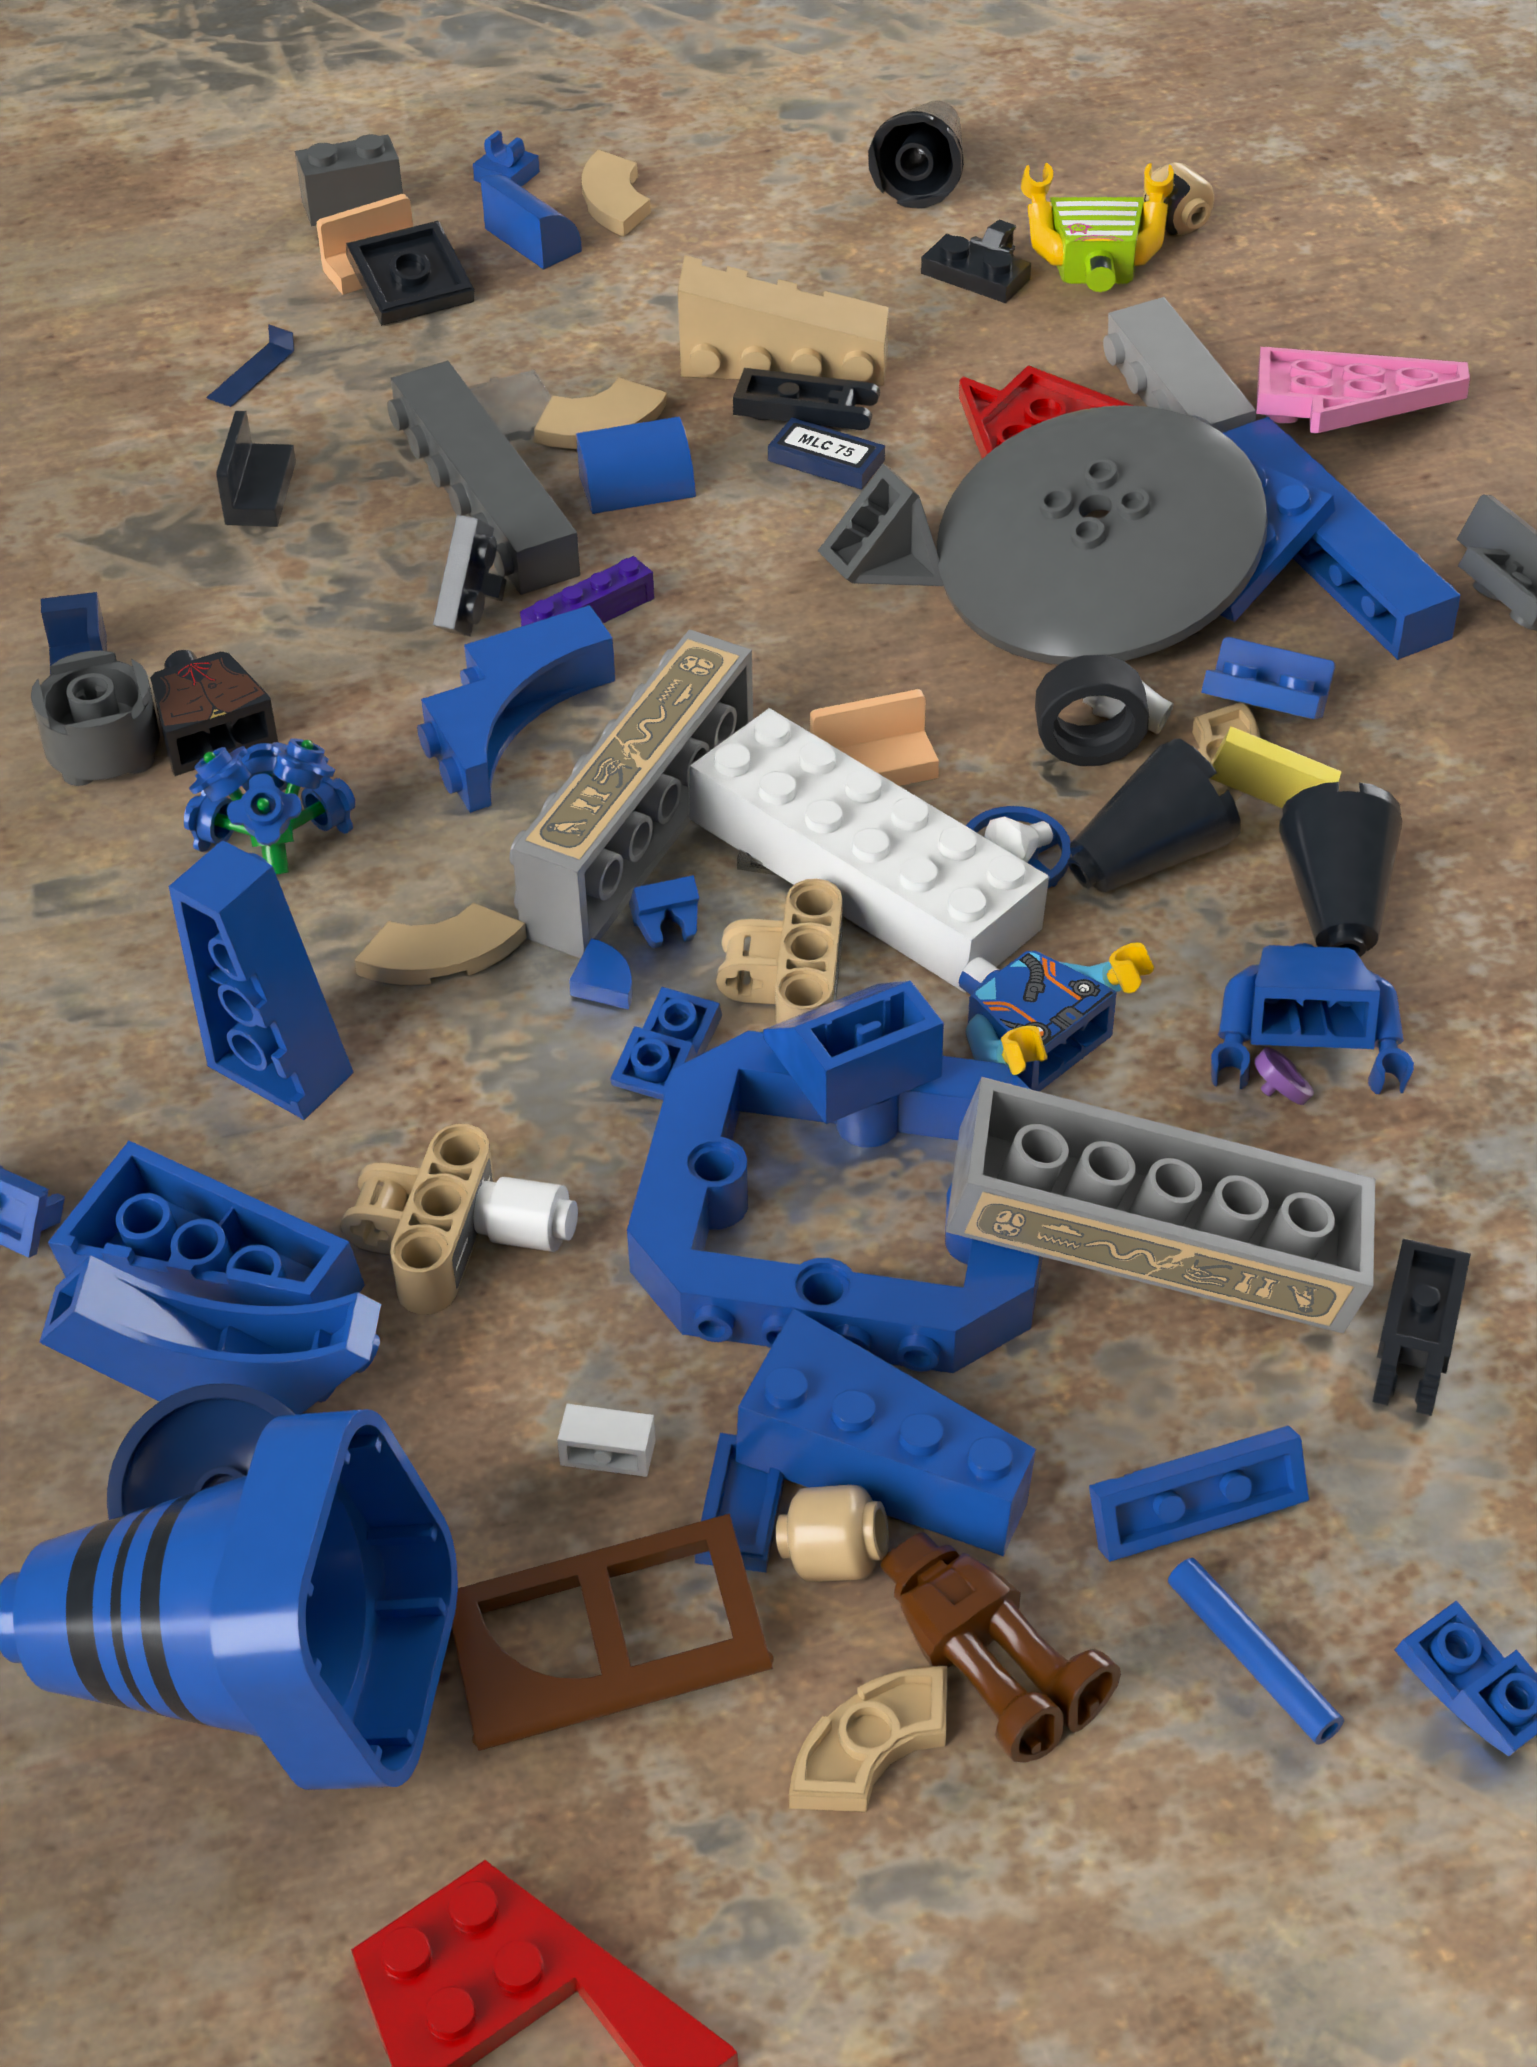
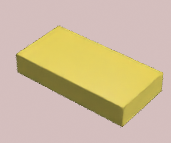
M1230 726L1211 762L1217 774L1209 779L1283 808L1288 799L1304 789L1323 783L1339 782L1341 771Z

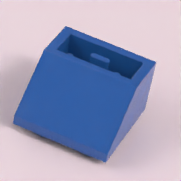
M911 980L876 984L763 1029L764 1040L825 1124L942 1077L944 1022Z

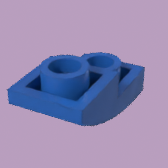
M661 987L643 1028L634 1026L610 1078L612 1086L663 1100L672 1069L705 1053L722 1018L720 1003Z
M1457 1600L1404 1638L1394 1649L1412 1672L1447 1708L1473 1731L1507 1756L1512 1755L1537 1736V1673L1517 1649L1505 1658Z

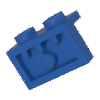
M1225 637L1221 644L1216 669L1206 670L1201 693L1310 719L1323 718L1336 665L1332 660L1233 637Z

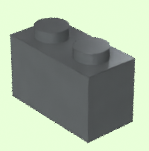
M368 134L360 136L353 141L336 144L317 143L308 149L295 151L301 200L311 226H316L317 221L321 218L403 194L399 158L388 134L381 136Z

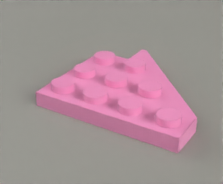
M1260 347L1256 414L1266 415V417L1277 423H1293L1298 420V417L1310 418V433H1321L1467 398L1470 381L1468 362Z

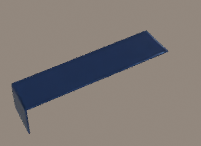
M268 324L269 343L206 398L232 407L294 352L293 332Z

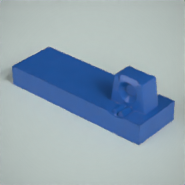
M1289 1425L1138 1470L1132 1474H1125L1124 1477L1108 1479L1089 1485L1098 1549L1109 1562L1309 1501L1301 1436Z

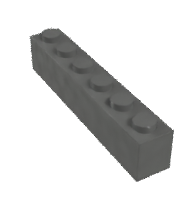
M447 360L391 377L393 399L387 402V408L394 428L397 431H404L414 456L417 459L423 458L427 463L431 478L436 487H444L447 491L455 514L477 518L494 528L493 536L497 541L494 566L498 574L502 577L507 576L520 595L580 576L576 530L451 363Z

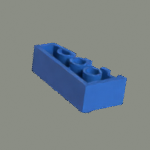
M222 840L168 886L207 1066L305 1120L354 1072L273 866L258 854L247 853Z
M132 1141L126 1143L48 1241L65 1277L92 1255L117 1269L160 1287L190 1296L226 1303L256 1306L312 1304L338 1299L356 1292L360 1293L365 1286L349 1241Z
M792 1309L738 1406L735 1462L769 1473L770 1467L778 1469L780 1473L784 1474L783 1479L805 1487L862 1486L873 1501H881L887 1516L1004 1556L1027 1506L1036 1452L1034 1447L798 1310Z

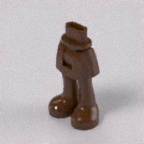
M919 1532L891 1550L883 1558L880 1567L896 1584L894 1597L900 1602L906 1621L924 1657L931 1666H947L949 1668L954 1664L964 1673L999 1720L995 1736L1004 1752L1014 1762L1026 1763L1040 1759L1050 1753L1059 1744L1063 1733V1723L1073 1733L1082 1730L1102 1710L1118 1687L1121 1677L1120 1667L1109 1656L1097 1649H1090L1071 1657L1069 1660L1065 1659L1038 1634L1019 1610L1021 1592L993 1569L966 1553H962L959 1556L958 1552L951 1545L939 1547L925 1532ZM995 1640L1041 1693L1028 1692L986 1646Z

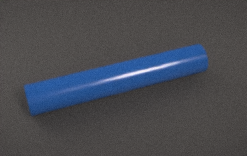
M1188 1558L1181 1562L1169 1575L1168 1584L1316 1745L1323 1744L1332 1738L1344 1723V1718L1195 1558Z

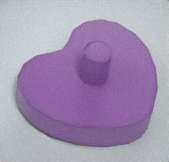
M1265 1047L1255 1058V1066L1260 1075L1266 1080L1261 1090L1270 1097L1277 1090L1299 1105H1304L1313 1096L1314 1092L1310 1084L1297 1071L1295 1065L1277 1050Z

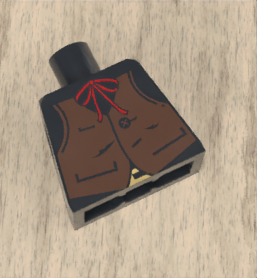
M178 650L166 659L163 670L154 672L150 677L159 722L174 776L196 770L195 765L204 758L205 753L213 752L221 747H225L228 753H231L242 746L247 750L256 744L278 742L271 698L228 652L220 651L197 658L190 650Z

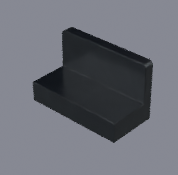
M235 411L216 472L225 525L278 527L296 464L294 445L252 443L247 411Z

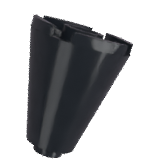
M930 101L886 120L876 131L868 150L869 171L876 187L883 194L886 192L898 200L897 204L907 208H927L942 202L957 186L963 171L964 157L960 118L951 105L942 101Z
M1175 738L1158 746L1070 843L1072 857L1068 859V865L1077 881L1087 889L1093 886L1100 892H1107L1224 847L1238 837L1241 833V819L1235 801L1229 790L1219 796L1208 780L1217 774L1211 763L1195 747L1182 739Z
M1339 782L1323 783L1304 789L1286 801L1282 808L1283 817L1279 823V833L1317 947L1349 948L1361 957L1366 951L1372 949L1379 940L1402 828L1400 804L1390 792L1372 784L1359 783L1360 792L1339 791Z

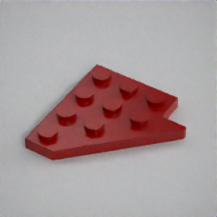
M1029 365L1001 391L964 376L959 380V399L982 459L1007 439L1045 420L1090 408L1134 406Z

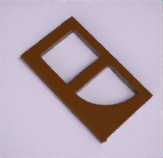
M730 1513L460 1587L457 1592L452 1629L474 1732L472 1741L477 1746L478 1751L773 1669L774 1657L767 1649ZM709 1551L733 1638L631 1666L610 1578ZM581 1586L602 1675L575 1679L559 1678L536 1672L520 1664L509 1656L494 1640L484 1623L482 1613Z

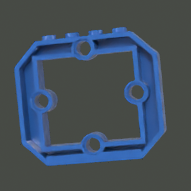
M748 1030L672 1069L627 1227L630 1273L682 1335L696 1336L711 1342L731 1341L766 1346L771 1349L794 1308L891 1365L904 1366L910 1370L920 1372L933 1370L955 1373L1031 1329L1043 1257L947 1233L946 1225L952 1183L946 1194L945 1246L951 1256L959 1262L968 1265L964 1287L856 1273L843 1262L832 1258H814L799 1265L704 1251L709 1230H719L734 1226L744 1218L748 1210L747 1155L743 1148L733 1141L740 1111L816 1122L824 1121L764 1040L763 1032ZM943 1056L942 1077L831 1122V1124H836V1129L844 1140L862 1148L878 1147L887 1144L896 1137L898 1132L958 1140L960 1125L981 1077L1027 1089L1030 1088L1017 1075H1013L1010 1072V1068L1004 1063Z

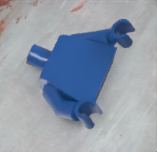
M1299 943L1294 946L1269 945L1263 947L1259 965H1250L1231 978L1225 987L1218 1034L1220 1038L1224 1039V1043L1214 1048L1211 1055V1080L1214 1086L1218 1085L1219 1071L1225 1067L1238 1068L1240 1070V1089L1247 1086L1250 1079V1053L1243 1046V1042L1250 1040L1251 1045L1374 1049V1047L1379 1048V1054L1368 1077V1084L1375 1094L1381 1093L1385 1083L1386 1072L1398 1078L1400 1093H1404L1414 1070V1062L1407 1052L1398 1048V1045L1404 1041L1397 992L1389 981L1368 970L1354 950L1337 947H1314L1307 943Z

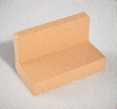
M399 194L324 217L317 221L323 271L342 295L363 289L346 256V243L413 227L410 199L405 194Z
M920 689L811 711L810 733L898 786L938 778L939 760L925 732L926 699Z

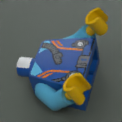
M1138 942L1124 945L1111 954L1109 961L1090 967L1058 962L1038 951L1024 952L1001 970L982 957L974 958L963 969L958 982L959 987L970 994L968 1025L965 1032L974 1060L1004 1063L1010 1068V1072L1013 1075H1017L1031 1090L1040 1092L1113 1035L1117 992L1120 990L1129 994L1135 992L1142 983L1140 976L1150 975L1155 970L1145 946Z

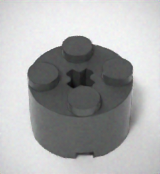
M86 651L76 653L50 666L51 675L41 685L39 679H37L32 686L31 701L46 759L53 768L62 773L66 783L74 786H83L91 783L93 780L110 779L127 773H142L152 767L155 759L154 752L159 744L160 732L148 675L143 666L135 660L131 659V666L117 661L114 652Z

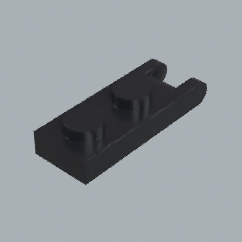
M744 368L733 395V415L753 417L757 420L789 421L791 418H796L819 426L866 430L870 426L872 413L867 408L855 405H875L880 396V389L876 384L869 382Z

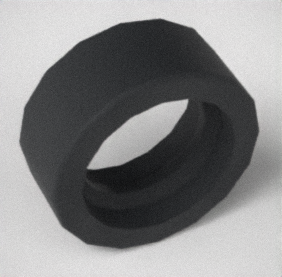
M1082 655L1064 661L1049 671L1036 689L1035 712L1038 734L1045 749L1060 761L1078 766H1101L1120 760L1136 749L1148 732L1149 709L1145 687L1138 672L1123 660L1106 655ZM1089 696H1107L1120 700L1125 704L1123 710L1112 719L1096 725H1076L1065 722L1058 717L1061 710L1069 704Z

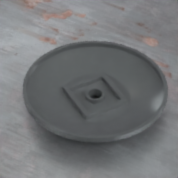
M1104 406L1079 410L1045 420L1007 439L989 452L963 478L952 494L939 525L937 537V554L940 560L938 563L939 573L946 595L962 620L980 637L1011 654L1057 665L1082 655H1106L1123 661L1140 658L1172 646L1198 632L1225 611L1244 590L1255 573L1266 542L1268 518L1265 494L1255 467L1246 454L1222 432L1203 421L1167 409L1147 406ZM1095 510L1109 511L1105 517L1100 519L1085 517L1088 513Z

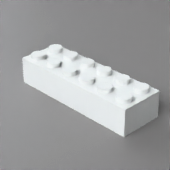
M770 708L690 765V820L793 885L805 879L816 878L827 880L836 885L841 891L843 916L964 993L966 991L959 987V977L971 960L976 957H982L997 967L1042 930L1049 881L1048 875Z

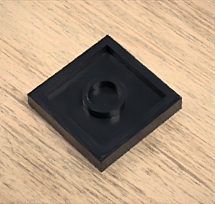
M439 221L346 243V256L381 326L474 302L475 289Z

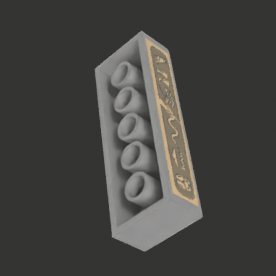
M689 629L674 649H668L664 653L658 669L645 684L641 683L638 685L632 695L631 702L619 717L608 722L601 739L590 753L578 759L572 775L560 790L548 796L543 805L542 812L530 827L517 834L512 843L509 858L510 863L514 866L516 892L514 905L518 909L519 921L525 922L526 939L581 958L590 939L600 940L630 901L634 887H639L644 883L691 821L689 819L690 765L753 720L752 649Z
M981 1077L960 1125L946 1232L1344 1334L1373 1288L1375 1178Z

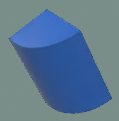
M489 175L480 178L484 223L487 231L543 270L582 251L579 231L576 225L567 217L505 176Z
M680 417L576 433L579 477L592 514L696 497L692 459L687 436Z

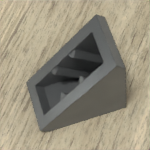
M882 464L818 549V552L851 583L943 586L938 567L940 560L920 496L890 467Z

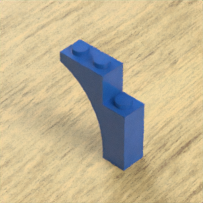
M590 605L465 644L467 669L460 671L462 686L421 699L424 723L417 726V732L422 749L428 758H437L440 774L447 791L450 794L457 792L470 813L492 806L491 787L497 764L505 749L527 724L551 707L572 696L616 681L613 637Z
M90 1255L55 1287L39 1343L159 1402L188 1388L224 1383L250 1387L264 1392L283 1403L295 1414H302L317 1401L320 1403L326 1401L339 1384L355 1372L362 1373L372 1363L380 1344V1337L375 1332L381 1304L359 1292L338 1299L294 1306H256L213 1301L160 1287L130 1275Z

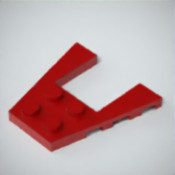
M486 1860L351 1949L357 1973L392 2067H470L576 1992L579 1993L634 2067H738V2053L733 2046Z

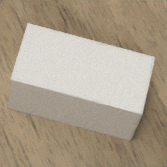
M566 1404L557 1439L560 1465L647 1477L656 1441L654 1415Z

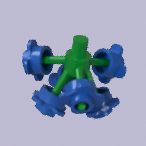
M292 738L288 745L279 742H273L272 744L261 743L253 745L247 750L242 746L231 753H228L225 747H221L213 752L205 753L204 758L195 765V769L198 772L195 775L197 779L189 787V790L192 794L201 792V795L194 796L188 802L184 812V827L190 830L194 837V849L201 852L207 851L211 843L218 844L222 840L228 841L234 831L249 835L252 847L261 846L262 857L273 866L276 874L289 873L285 843L294 842L293 830L312 821L315 826L323 831H328L336 826L344 834L350 832L353 829L350 811L355 808V798L350 787L342 779L335 778L332 780L330 778L334 776L335 769L327 764L329 759L324 756L325 750L314 744L311 740ZM242 786L246 793L243 794L239 787ZM300 787L305 788L301 793L302 804L298 797Z

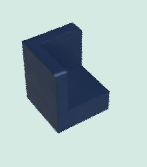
M97 592L41 599V615L49 644L50 666L58 660L76 653L107 651V634Z

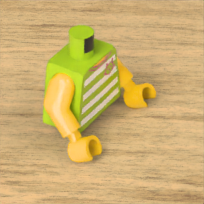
M1045 163L1043 182H1036L1029 175V165L1026 166L1021 180V190L1026 197L1032 200V204L1027 205L1031 244L1035 252L1051 265L1057 266L1063 282L1068 284H1087L1089 289L1095 292H1105L1111 289L1114 284H1128L1133 281L1135 267L1145 265L1162 247L1168 205L1163 202L1164 198L1168 197L1172 192L1174 183V170L1171 165L1168 168V177L1162 182H1156L1151 179L1152 163L1146 166L1144 171V190L1149 196L1148 202H1144L1143 197H1050V202H1047L1046 195L1053 179L1052 167Z

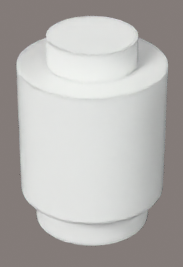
M500 1177L497 1182L484 1181L480 1186L474 1207V1228L476 1233L488 1235L493 1243L555 1252L559 1249L563 1240L569 1241L573 1237L577 1225L578 1207L576 1201L569 1200V1193L564 1185Z

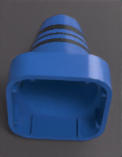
M370 1409L278 1416L272 1419L262 1431L246 1476L48 1539L38 1544L27 1556L21 1571L9 1574L0 1584V1651L10 1662L22 1663L31 1681L40 1689L48 1692L259 1736L292 1781L302 1789L398 1787L411 1777L418 1764L453 1624L458 1592V1572L454 1543L442 1512L390 1427L380 1414Z

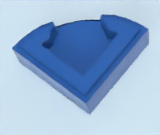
M591 938L569 980L570 996L629 1009L632 1002L633 989L631 970L626 959L612 946Z

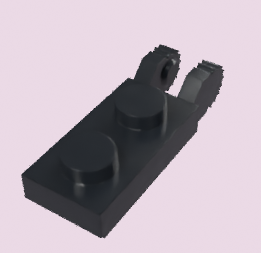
M1403 1238L1376 1357L1381 1358V1364L1372 1402L1388 1406L1389 1399L1394 1396L1398 1375L1395 1372L1397 1362L1424 1368L1423 1379L1419 1380L1415 1403L1417 1404L1416 1412L1432 1416L1441 1373L1446 1374L1471 1253Z

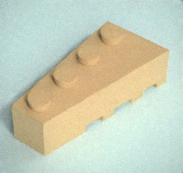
M684 255L678 286L681 377L740 379L744 368L869 382L884 386L888 354L889 307L824 291L821 296L799 290L797 283L778 279L777 284H772L747 277L748 271L727 266L725 272L702 266V259Z

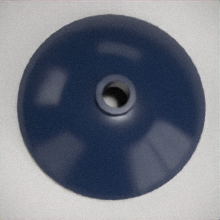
M235 1384L200 1385L179 1391L165 1398L142 1415L129 1430L117 1450L110 1470L107 1487L109 1520L246 1476L258 1439L265 1426L278 1416L295 1415V1413L283 1403L264 1392Z

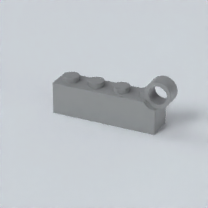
M1165 297L1108 313V335L1104 336L1103 339L1105 356L1112 366L1116 365L1124 375L1130 391L1133 394L1138 393L1148 407L1167 409L1188 415L1205 422L1222 433L1256 421V409Z

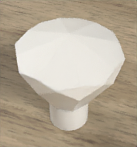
M1000 817L990 820L984 837L1027 863L1037 848L1051 843L1053 833L1049 824L1044 821L1026 825L1007 817Z

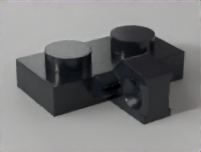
M999 219L987 227L983 239L974 236L969 241L961 236L945 234L921 257V274L1006 304L1030 280L1031 262L1013 257L1015 250L1013 245L1014 230L1016 225Z
M462 515L456 516L433 622L434 626L447 632L471 637L473 624H478L482 618L485 597L503 601L507 582L504 577L489 573L495 560L497 541L493 536L494 528L477 518Z

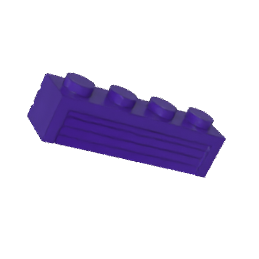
M635 556L623 559L618 564L601 572L594 573L591 577L573 586H568L562 591L544 600H539L534 605L520 611L521 626L588 605L592 607L601 622L605 623L654 599L653 571Z

